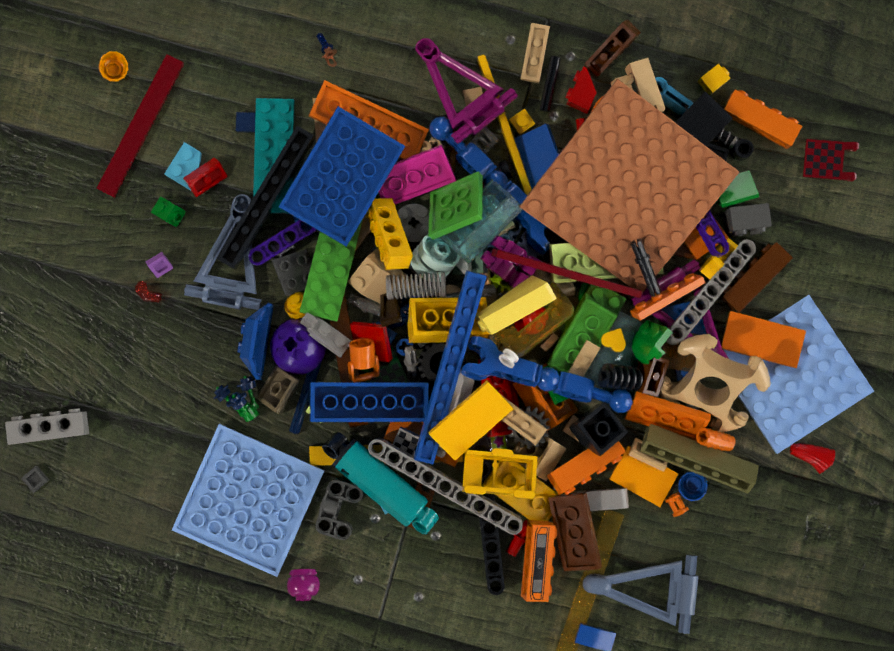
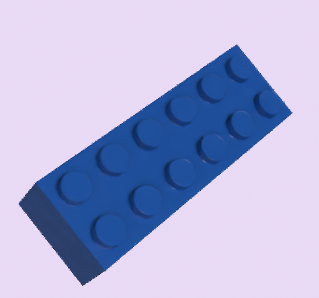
M310 383V422H424L429 405L428 383Z

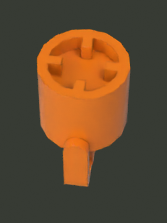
M366 338L351 341L349 343V379L356 383L378 377L380 374L379 359L375 355L374 341ZM374 367V372L354 377V369L361 370Z

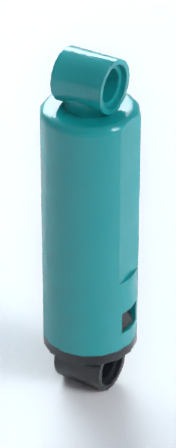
M334 432L322 446L323 451L330 458L336 459L332 466L405 527L409 526L412 522L413 527L418 532L426 535L439 520L434 510L425 507L428 500L385 463L372 456L368 449L355 438L349 443L343 434Z

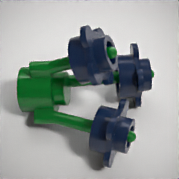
M244 376V378L240 379V384L236 385V387H241L242 391L248 390L252 404L245 399L247 396L245 392H235L228 397L231 393L228 385L216 387L214 399H217L219 402L225 399L227 401L226 406H232L246 422L253 420L259 415L256 410L259 408V405L252 392V389L256 387L255 381L257 379H252L251 376Z

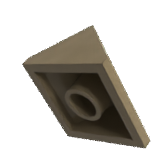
M275 366L256 399L275 413L281 414L301 380Z

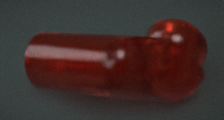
M139 281L135 286V292L143 301L160 303L161 293L150 292L147 289L146 282Z

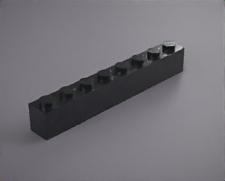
M296 126L218 255V260L235 270L237 269L315 140L314 135Z

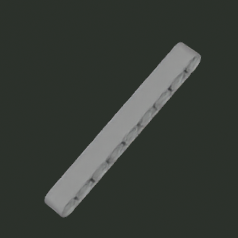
M375 438L369 443V453L389 466L509 534L515 535L522 530L523 522L521 517L507 508L479 494H468L467 499L461 500L457 496V493L462 491L463 484L425 462L414 460L413 455L383 438ZM375 442L382 444L383 450L381 452H376L373 449ZM397 452L400 456L399 461H392L390 453ZM414 462L417 465V469L415 471L408 470L407 463ZM424 472H432L434 479L431 481L426 480ZM448 481L451 484V488L443 490L440 485L441 482ZM481 500L485 503V507L479 510L475 507L474 503ZM494 510H499L502 513V517L494 519L491 513ZM511 520H517L519 527L512 529L508 523Z

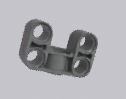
M338 478L333 479L328 484L316 521V530L323 535L339 540L348 539L353 528L349 522L338 519L342 502L345 500L357 503L363 498L364 492L352 482ZM339 483L342 487L341 492H333L332 484ZM353 488L358 489L360 497L352 498L350 490ZM321 520H327L330 523V528L322 529L320 526ZM342 525L346 526L348 534L341 535L338 528Z

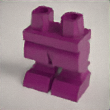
M496 236L491 243L498 250L540 261L535 257L527 255L523 248L509 239ZM487 250L480 258L487 265V269L502 279V281L507 282L511 288H515L529 278L527 275L532 276L536 271L532 267L491 256L492 253ZM514 265L518 266L522 272L516 271Z

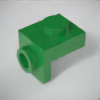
M160 196L151 213L177 227L186 211Z

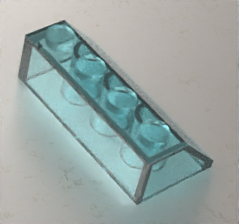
M492 179L483 188L482 220L441 236V238L464 261L470 264L523 209L519 207L520 204L509 192Z

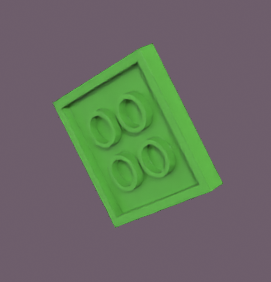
M479 171L430 192L428 236L432 240L482 220L483 176Z

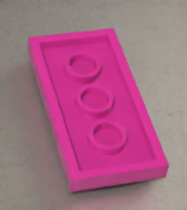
M439 145L396 162L378 192L380 197L392 198L396 205L455 182L456 177L443 146Z

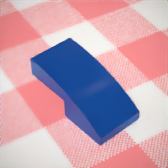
M580 623L574 642L599 650L611 651L616 633Z

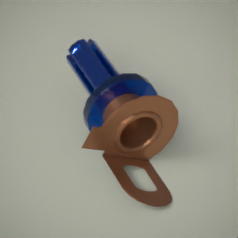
M322 33L317 34L316 37L322 45L321 52L325 54L322 58H325L329 66L335 67L337 63L333 56L337 53V50L333 49L332 44L327 43ZM328 59H332L334 64H330Z

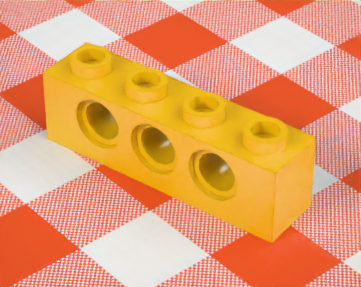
M374 199L366 213V218H369L370 230L374 233L376 247L380 250V259L384 262L386 270L408 269L413 254L393 199Z

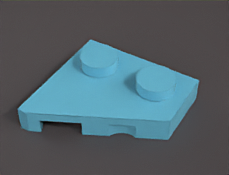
M184 142L164 175L190 190L183 178L199 168L202 153Z

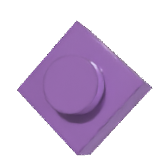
M163 252L146 261L147 266L157 278L173 269L171 262Z

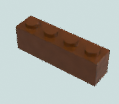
M777 242L765 245L761 250L762 254L758 258L755 256L747 264L749 268L745 272L741 270L734 278L736 281L732 285L729 284L722 292L723 294L719 298L733 312L740 313L793 259Z

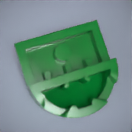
M646 320L632 340V350L635 357L643 364H649V360L653 358H661L665 354L661 347L673 332L665 326Z

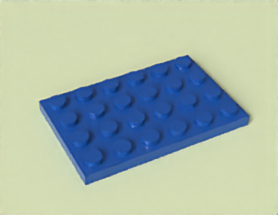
M338 106L280 203L279 208L347 247L404 150L405 145Z

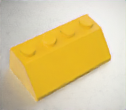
M481 297L476 314L487 307L486 297ZM410 298L407 324L409 343L446 342L458 298ZM475 317L470 337L488 338L490 334L486 331L483 332L477 324L479 320Z

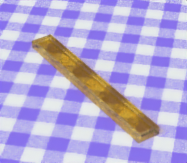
M612 510L604 511L596 534L602 567L600 569L583 571L555 651H577L579 644L574 641L579 624L587 623L597 595L584 590L583 580L589 574L604 575L624 518L623 514Z

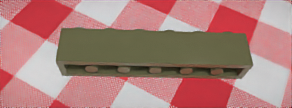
M650 424L644 434L640 449L642 453L747 494L756 484L759 465L718 449L700 445L696 440L654 424Z

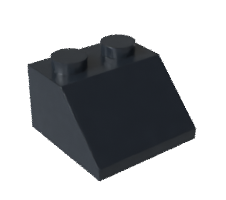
M606 402L596 404L569 427L577 440L598 456L603 455L628 433Z

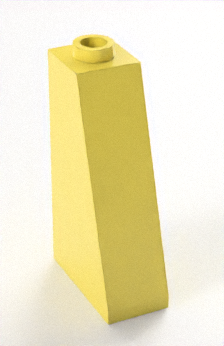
M530 276L476 314L479 320L477 324L483 332L486 331L493 335L557 298L548 282L535 276Z

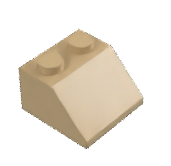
M544 436L545 442H539L537 448L533 444L531 449L527 448V444L521 448V442H518L513 450V454L538 456L536 476L545 481L548 479L546 475L554 470L566 451L565 447ZM518 463L526 469V463Z

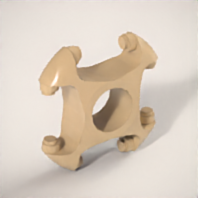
M710 334L689 337L681 341L678 353L683 356L693 354L696 357V361L690 371L680 381L671 382L669 377H664L659 392L660 398L680 404L679 401L704 409L716 417L711 419L709 427L718 432H727L744 427L748 421V414L742 411L736 412L731 406L738 395L751 383H755L757 389L765 392L770 387V375L761 357L752 355L748 360V365L719 355L711 350V348H715L718 340ZM717 377L725 381L727 386L722 389L707 388L700 382V379Z

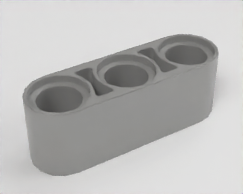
M627 488L572 492H587L590 511L629 508Z

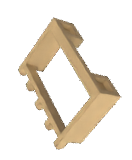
M645 58L629 63L625 68L627 75L618 77V79L632 90L631 84L635 81L639 95L663 112L665 105L649 59ZM615 78V79L610 83L611 86L613 85V83L616 81L617 78Z

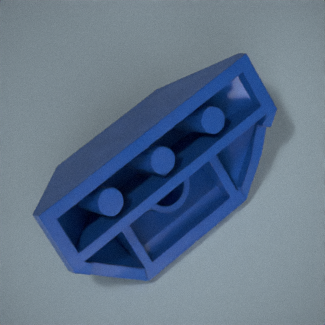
M267 303L249 316L241 326L243 340L239 342L238 353H240L241 360L257 380H262L274 309V304Z

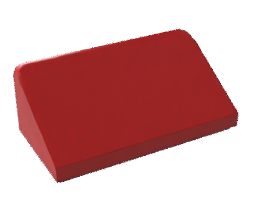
M212 158L183 179L195 197H198L228 176L220 162L216 158Z

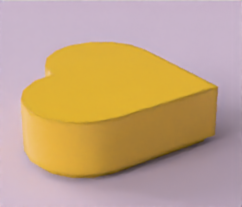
M621 328L607 332L601 337L602 345L604 347H611L614 352H621L626 347Z

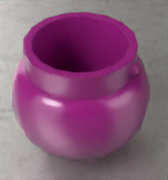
M291 570L289 573L291 577L287 581L289 594L292 597H296V601H310L311 597L317 595L320 589L316 570Z

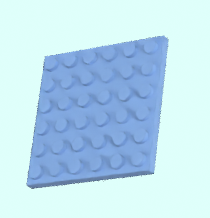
M807 295L768 320L806 331L797 368L763 360L770 375V387L765 392L757 389L755 383H751L738 395V398L776 454L874 392L810 295ZM724 350L730 360L748 365L750 356Z
M219 424L172 531L278 577L325 470Z

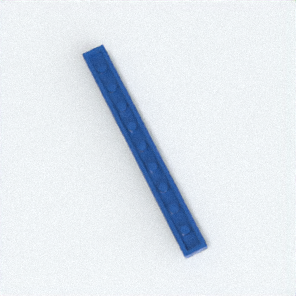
M466 270L414 454V460L434 464L439 444L428 432L448 415L487 278L486 275Z

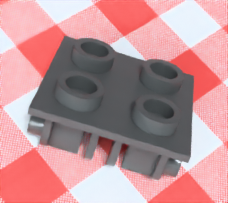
M306 249L272 260L285 296H291L296 292L305 290L312 264Z

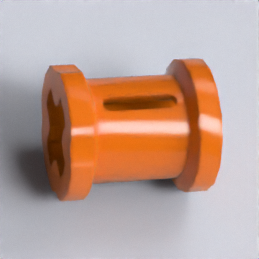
M679 492L665 499V502L669 503L674 517L680 516L689 510L688 506L684 505Z

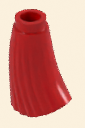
M793 443L790 447L791 455L812 465L819 474L834 464L835 450L804 443Z

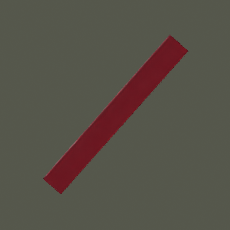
M166 54L96 189L115 198L177 80L184 62Z
M492 250L491 256L633 297L641 298L642 295L641 290L502 250Z

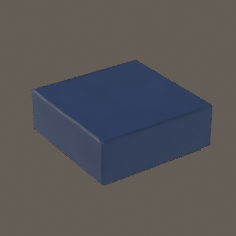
M236 112V132L255 133L256 113Z

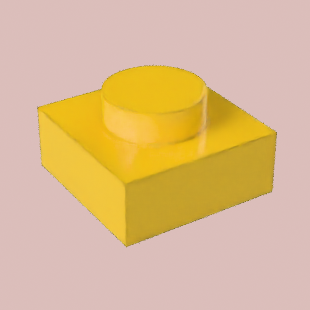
M525 108L509 119V122L519 136L535 126V122Z

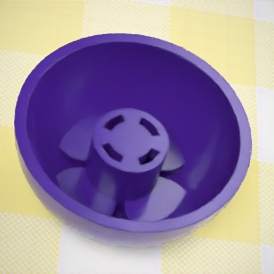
M293 318L283 322L274 331L270 342V351L274 362L283 371L294 375H302L313 371L323 360L326 351L325 346L309 336L310 333L307 331V328L300 323L302 318Z

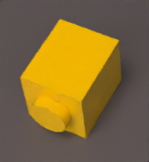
M717 64L698 80V83L704 91L712 95L730 80L729 72L724 66L721 67Z

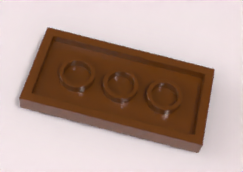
M587 492L551 495L548 497L553 523L557 528V542L563 570L600 569L602 564Z

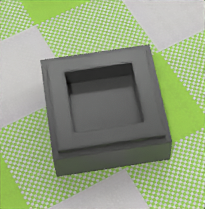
M38 466L33 467L21 478L33 493L49 481V478Z

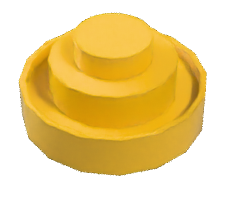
M303 292L292 294L287 298L284 309L289 317L299 319L305 316V314L299 313L304 296Z

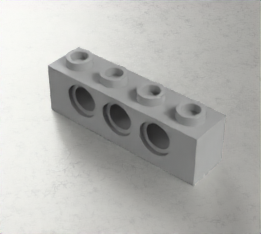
M80 408L68 410L69 414H61V411L49 412L50 416L42 417V413L30 415L31 419H23V416L11 417V421L5 422L7 443L11 445L89 434L87 411L80 412ZM65 418L68 419L70 422V426L68 429L64 428L63 426V420ZM46 421H48L51 425L49 431H46L44 429V423ZM26 424H30L32 428L29 434L25 431Z

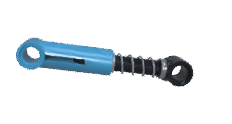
M656 77V82L662 89L660 94L664 105L681 117L693 102L668 85L664 78ZM724 128L715 136L718 142L721 141L724 143V146L730 149L732 157L738 161L747 159L754 151L753 143L750 140L732 136L731 132L725 131ZM744 146L746 154H741L738 147Z

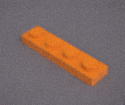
M694 273L688 274L684 277V280L669 285L667 290L658 295L655 293V296H651V299L648 301L639 302L635 305L634 309L630 310L632 317L641 321L706 283L703 276Z

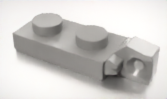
M308 312L302 318L300 323L307 328V331L310 333L309 336L338 357H342L351 342L349 338L322 319L314 317Z

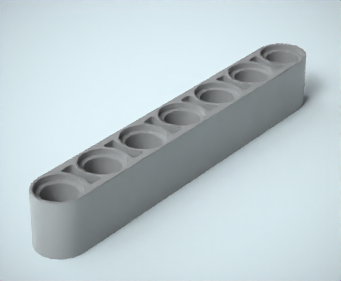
M745 239L740 242L737 248L724 261L723 267L700 289L669 327L671 331L678 332L679 339H676L671 334L667 339L668 344L677 345L688 336L755 253L756 246L753 241ZM741 247L746 248L748 254L744 253ZM730 261L736 263V268L730 264ZM719 274L724 276L725 282L719 279ZM707 288L713 291L714 296L709 295ZM696 302L702 305V310L696 307ZM684 317H688L691 320V324H687L684 321Z

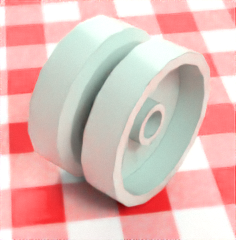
M427 234L412 252L411 265L418 275L421 273L422 278L425 273L427 281L428 273H430L431 282L432 273H434L435 282H437L438 272L441 282V272H445V278L449 275L450 271L459 262L460 252L456 244L449 237L444 235L432 240Z

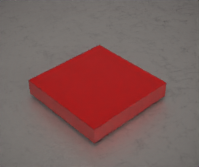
M354 321L350 324L353 340L371 339L374 341L375 355L378 356L379 361L390 362L393 359L386 326Z

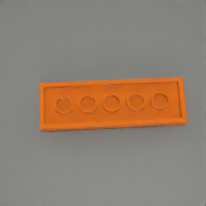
M324 80L309 114V117L327 125L339 106L405 145L399 157L401 160L419 154L429 129L326 80Z

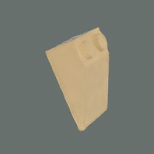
M375 249L369 254L348 280V283L361 295L380 303V295L386 293V275L391 277L392 291L393 275H395L396 290L397 275H399L402 293L403 274L406 293V274L401 269L386 270L384 262L380 259L379 249Z

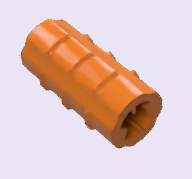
M701 428L696 435L697 442L708 448L711 447L729 452L735 446V438L724 432H718L717 430Z

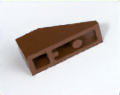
M628 19L623 21L586 61L585 65L599 77L641 32Z

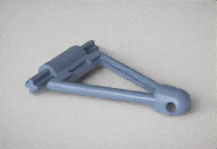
M240 194L233 199L230 210L231 215L193 281L206 284L205 287L186 284L184 289L185 296L200 298L204 303L239 310L241 307L254 310L260 309L262 299L244 296V292L257 294L254 265L248 258L249 252L252 250V244L244 256L246 282L208 275L235 225L240 221L251 202L249 196Z
M686 555L684 573H681V560L608 576L589 574L583 580V588L588 593L605 595L676 626L677 613H680L678 632L690 634L691 615H695L699 577L696 575L697 556ZM670 573L666 612L611 588L612 584Z

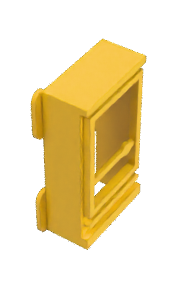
M494 448L492 452L467 450L464 459L462 492L479 495L485 493L509 495L515 498L534 499L538 456L513 454V451L510 449ZM483 459L494 460L492 463V488L482 487ZM497 461L526 463L525 490L495 488Z

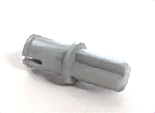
M410 345L404 350V364L407 366L408 376L411 377L412 372V377H417L419 375V358L414 346Z

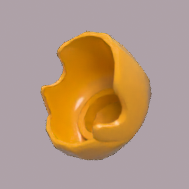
M109 51L100 59L99 72L106 80L118 82L125 78L128 72V62L121 53Z

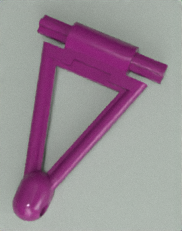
M424 38L417 42L415 46L416 52L426 63L453 130L462 123H465L451 135L457 144L470 134L476 135L505 112L504 108L518 97L515 90L510 88L499 98H495L503 92L504 89L439 51V48L431 39ZM439 61L487 91L459 113H456L436 63Z
M694 259L683 267H676L658 278L657 281L662 292L667 290L669 285L684 280L686 275L700 269L699 263ZM702 286L693 290L695 296L700 291ZM648 288L642 292L641 298L634 297L632 299L634 306L639 302H646L651 299ZM697 303L699 310H702V305ZM662 309L652 314L668 328L675 321ZM708 310L702 317L707 334L716 337L718 340L715 348H711V350L728 358L721 347L710 310ZM689 333L685 339L693 337V335Z

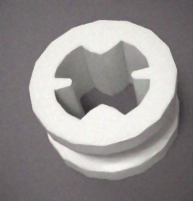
M504 349L503 354L499 356L501 363L509 368H513L514 363L519 360L518 356L510 349Z

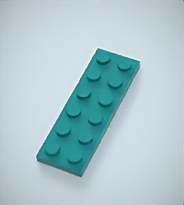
M256 98L253 197L294 131V99ZM293 176L271 213H287L279 208V205L293 183Z

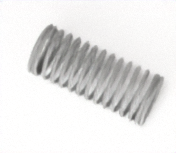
M437 272V290L435 274L432 273L431 287L430 273H428V291L426 274L424 273L423 286L421 273L419 274V290L417 274H415V293L412 274H410V289L408 274H406V293L404 275L402 274V293L399 275H397V292L395 275H393V295L391 277L386 275L387 299L393 300L394 296L396 299L399 296L403 299V293L405 299H407V296L412 298V293L414 298H416V293L418 298L421 297V294L424 298L425 290L427 298H429V294L433 298L434 291L435 296L438 297V288L440 297H446L445 272H441V287L439 273Z

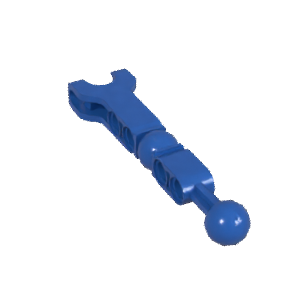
M439 116L433 119L429 127L432 137L440 141L445 140L458 152L456 155L457 161L470 174L478 171L482 174L486 190L491 194H497L495 198L526 229L527 243L539 254H546L549 251L550 243L544 236V231L551 229L519 207L527 195L516 184L512 183L511 180L508 182L505 173L496 170L497 166L475 144L469 143L466 145L463 141L457 144L451 137L454 132L448 118Z
M479 336L469 338L468 347L479 354L481 363L465 364L461 371L465 377L481 381L488 376H496L526 386H538L543 391H553V393L580 402L587 403L591 402L592 399L609 403L611 409L616 413H625L631 409L633 397L627 390L617 389L613 392L594 387L595 382L591 379L563 371L558 373L552 367L543 368V365L519 358L518 362L514 363L513 368H509L499 360V356L503 353L498 350L492 340Z

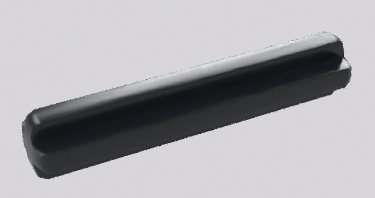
M551 56L539 108L544 112H549L561 61V58L558 56Z

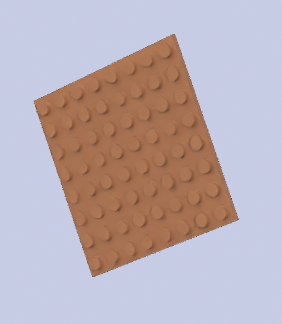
M617 78L519 207L625 284L644 292L647 285L639 265L635 262L636 257L630 242L635 240L637 245V239H642L645 251L650 255L649 261L656 276L738 175L739 171Z

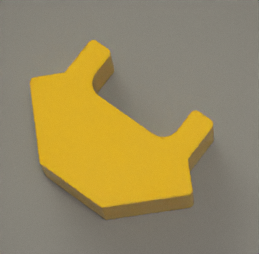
M730 238L726 239L729 251L719 258L710 255L699 271L709 280L723 267L724 261L737 248L738 245ZM719 245L716 250L722 253L723 247Z

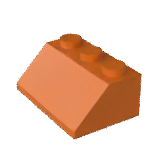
M516 382L513 383L526 408L531 406V411H533L537 407L539 414L543 411L545 412L543 418H549L546 425H550V429L559 425L578 411L573 400L570 398L554 405L548 391H543L538 386L532 387Z

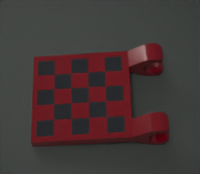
M806 139L803 177L853 182L856 180L857 174L855 172H843L844 150L855 152L859 149V143Z

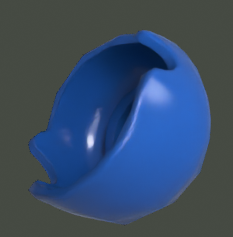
M686 472L681 476L678 483L679 493L684 499L689 501H697L703 498L708 488L707 479L694 472Z

